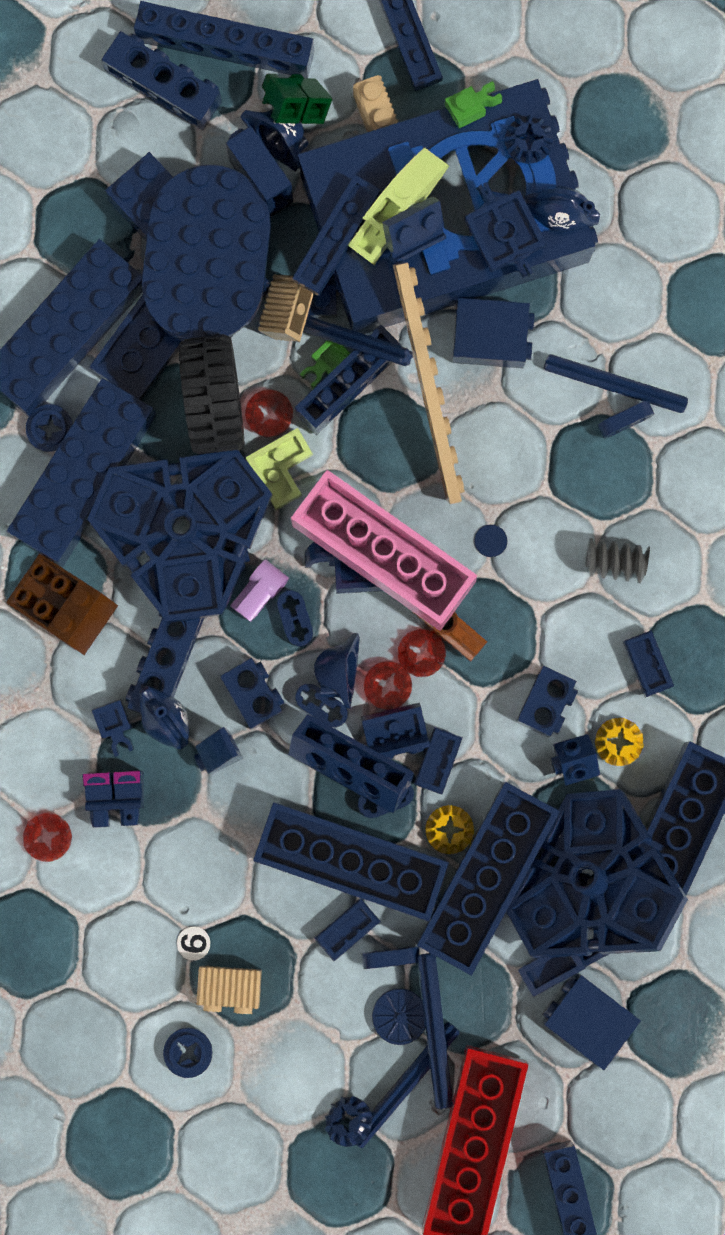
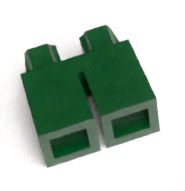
M267 73L262 84V89L265 92L262 104H271L274 108L271 117L275 123L299 124L300 121L301 124H324L333 98L316 78H304L301 74H292L288 78H279L277 74Z

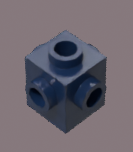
M588 734L553 744L555 757L551 758L552 767L555 775L561 774L565 786L600 776L597 753Z

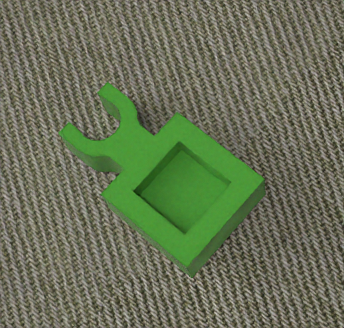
M493 81L484 85L482 90L477 93L470 86L445 99V106L458 128L486 116V109L484 107H494L502 103V95L500 93L493 97L487 95L495 91Z
M327 340L311 355V359L316 364L305 368L300 373V377L304 379L310 373L315 374L317 378L311 384V388L314 389L322 381L323 375H329L351 353L343 345Z

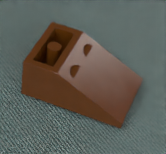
M40 553L6 601L8 605L83 655L86 654L118 607L116 603Z

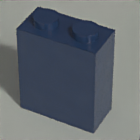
M251 126L245 130L238 129L228 138L229 141L226 142L229 162L236 171L245 175L254 183L264 197L269 215L272 217L294 202L292 183Z
M458 298L453 363L523 369L526 360H531L532 342H527L528 331H533L535 313H529L530 303Z
M578 973L575 978L571 976L564 982L560 989L564 993L557 1002L552 1000L544 1009L542 1015L545 1018L542 1023L602 1070H605L641 1020Z

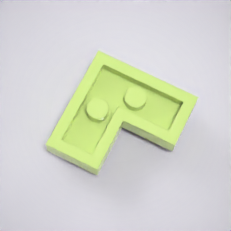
M296 428L246 457L249 465L271 491L273 496L270 502L275 510L302 496L288 469L313 456V453L299 429Z

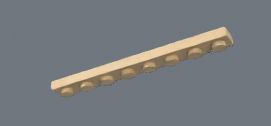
M407 262L394 264L393 269L445 498L449 504L462 502L460 493L465 492L461 475L456 476L454 464L458 463L457 453L454 446L449 447L447 435L451 434V427L448 417L442 416L440 407L445 405L441 387L436 388L434 376L438 375L435 358H429L427 346L431 345V338L428 328L422 327L420 316L425 315L421 297L416 298L413 286L418 285L414 267L409 268Z

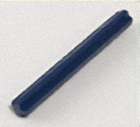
M307 316L303 330L304 333L402 366L410 365L413 352L409 351L408 348Z
M549 354L545 361L544 369L548 372L643 402L648 400L650 404L683 413L688 404V398L553 354Z
M431 953L418 955L417 958L434 1104L436 1109H448L453 1106L436 956Z
M450 1022L444 1025L446 1048L451 1045L460 1033ZM428 1045L371 1111V1129L366 1138L356 1146L359 1148L365 1147L429 1071Z

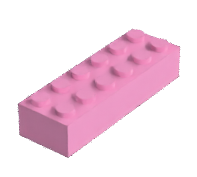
M326 470L291 517L292 526L439 631H441L476 583L477 575L329 470Z

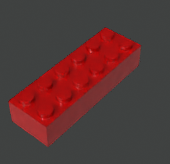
M466 1045L453 1097V1106L450 1110L422 1224L423 1235H488L529 1066L526 1060Z

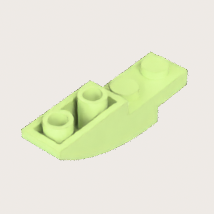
M423 148L396 175L363 217L366 221L348 246L375 265L387 248L382 222L425 201L449 165L426 148Z

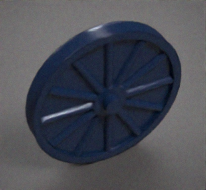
M393 989L380 996L372 1012V1021L377 1034L386 1042L394 1045H405L418 1039L426 1028L422 999L407 989Z

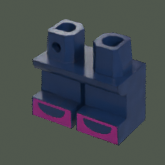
M143 771L82 774L86 799L85 811H90L92 828L110 827L109 810H120L121 826H135L139 824L140 809L144 808Z

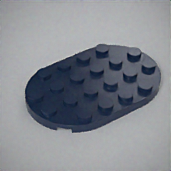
M218 165L192 167L171 178L162 187L154 200L149 219L142 274V291L146 306L154 320L165 332L181 341L189 338L222 334L233 337L235 333L252 321L260 307L270 240V215L264 197L254 183L245 175L231 168Z

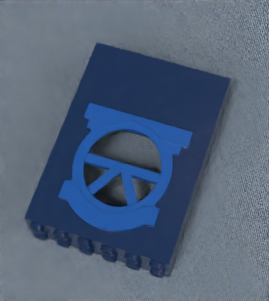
M535 79L488 94V96L493 97L500 93L502 95V103L494 107H484L486 109V116L461 128H458L448 109L443 108L298 154L299 174L319 233L354 175L378 187L382 193L396 175L423 148H426L439 159L455 150L475 211L484 204V201L476 188L488 182L509 158H512L505 146V134L508 126L517 117L522 118L528 115L538 119L542 118L551 127L554 140L550 153L540 162L525 164L515 160L525 178L526 195L556 186H567L576 190L579 187L575 171L569 170L567 164L569 153L566 144L559 141L557 133L560 132L557 118L555 115H550L547 106L550 105L547 89L545 87L541 88L539 80ZM528 129L525 137H520L522 140H526L528 150H530L533 141L538 140V138L532 136L531 129ZM483 145L498 149V153L476 176L467 147ZM492 191L495 198L508 196V194ZM534 217L547 245L527 258L534 275L525 280L522 279L516 264L507 265L491 273L473 236L455 234L445 228H442L443 233L446 234L445 240L402 262H407L409 268L414 267L418 285L413 286L416 298L421 297L426 315L457 305L458 298L477 299L589 263L595 251V244L598 243L595 228L590 226L578 230L560 232L548 228ZM348 247L333 272L334 280L338 286H341L340 298L350 328L353 331L367 334L373 332L380 325L385 328L405 321L393 269L395 263L389 259L391 254L388 248H386L374 265L351 247Z

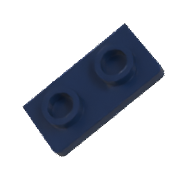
M420 702L361 716L367 746L389 759L402 753L416 754L423 751L424 748L430 747Z

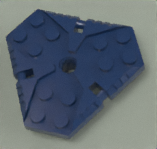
M238 450L179 458L180 463L169 464L168 460L108 468L87 518L124 567L128 566L132 572L130 576L167 623L224 615L238 577L246 560L243 558L247 549H251L273 496L271 491ZM182 475V483L172 485L171 476ZM180 519H186L190 523L188 531L183 534L175 533L173 528L176 521ZM227 541L236 544L232 554L223 550ZM146 552L150 560L142 566L138 558Z
M620 789L567 794L558 810L560 812L541 846L544 849L539 860L534 859L506 911L529 955L537 959L580 955L589 956L592 955L593 951H598L603 955L661 951L688 898L673 876L660 851L652 847V838L636 814L635 809L626 794ZM641 851L643 855L635 860L634 855ZM554 856H557L559 859L555 867L549 866ZM594 874L593 882L587 886L589 877ZM594 930H598V939H594Z

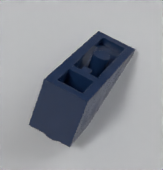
M225 727L217 730L195 746L198 753L194 755V758L201 772L207 770L210 775L243 759L231 732Z

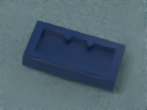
M652 630L623 641L645 698L674 687Z
M434 727L429 740L430 747L426 748L413 785L442 795L463 737Z
M360 898L314 939L329 957L336 961L381 921Z

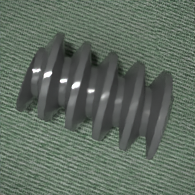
M589 538L585 567H588L589 576L592 577L597 569H600L602 578H605L610 570L614 580H617L620 573L624 572L625 581L629 582L632 575L636 574L637 582L641 583L647 573L650 546H648L643 554L641 545H636L631 552L629 544L624 543L619 551L616 541H612L607 549L605 540L601 539L597 547H595L593 538Z

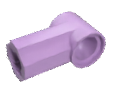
M265 559L249 578L250 582L230 606L249 622H252L270 598H275L283 589L289 577Z

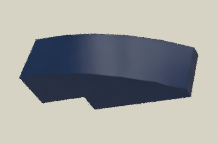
M594 930V939H598V930ZM593 951L592 955L537 958L519 968L518 972L534 997L586 969L590 964L609 954L603 955L598 951Z

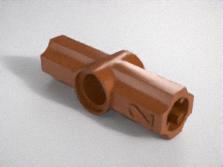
M455 611L450 617L453 621V626L448 630L441 629V631L415 614L437 636L442 637L470 662L487 643L482 636L460 619Z

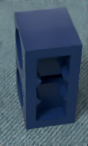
M250 658L220 676L251 730L283 713L280 706L285 702L276 688L269 689L265 682L269 675L261 661L255 664L253 659ZM244 672H251L255 675V682L249 688L241 687L238 682L239 676ZM259 698H266L270 701V709L265 714H258L254 711V702Z
M543 665L516 723L548 738L551 737L553 732L558 734L565 721V717L561 716L565 705L571 707L578 693V690L574 689L577 681ZM556 681L562 685L563 693L561 697L555 698L549 695L547 691L549 682ZM542 708L549 712L550 721L547 725H540L535 721L534 714L537 709Z

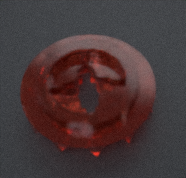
M262 390L254 394L248 401L245 417L247 424L254 433L266 438L279 436L289 428L293 418V408L289 399L281 392ZM277 404L274 413L279 421L269 418L262 424L264 413L259 406L269 410Z
M417 629L407 633L401 640L398 647V659L400 665L407 673L416 677H428L439 671L444 664L446 657L445 645L442 639L433 631ZM425 641H427V652L435 658L429 657L428 659L424 657L416 665L417 654L410 649V646L421 648L422 644L424 645Z
M384 661L374 665L367 672L364 679V691L367 699L377 708L390 710L402 706L408 700L412 691V680L410 674L402 665L392 661ZM393 673L395 674L393 685L400 692L390 690L383 698L381 697L383 687L375 680L387 681Z
M53 813L38 814L28 821L23 831V846L31 857L39 861L51 862L58 860L70 848L72 842L70 826L59 815ZM42 825L48 832H59L58 835L51 839L52 845L50 846L52 850H50V847L45 842H35V840L43 835Z

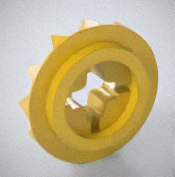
M610 719L604 722L596 733V751L608 764L614 766L628 765L639 757L644 747L643 733L636 723L628 719ZM621 729H623V739L628 740L632 745L622 746L617 755L616 744L607 741V738H616Z
M446 805L437 808L431 813L426 822L425 833L428 842L435 850L444 854H455L463 851L471 843L474 825L471 817L465 810L457 806ZM449 816H451L453 826L463 829V832L458 831V833L453 834L451 843H448L446 833L436 831V828L447 825Z

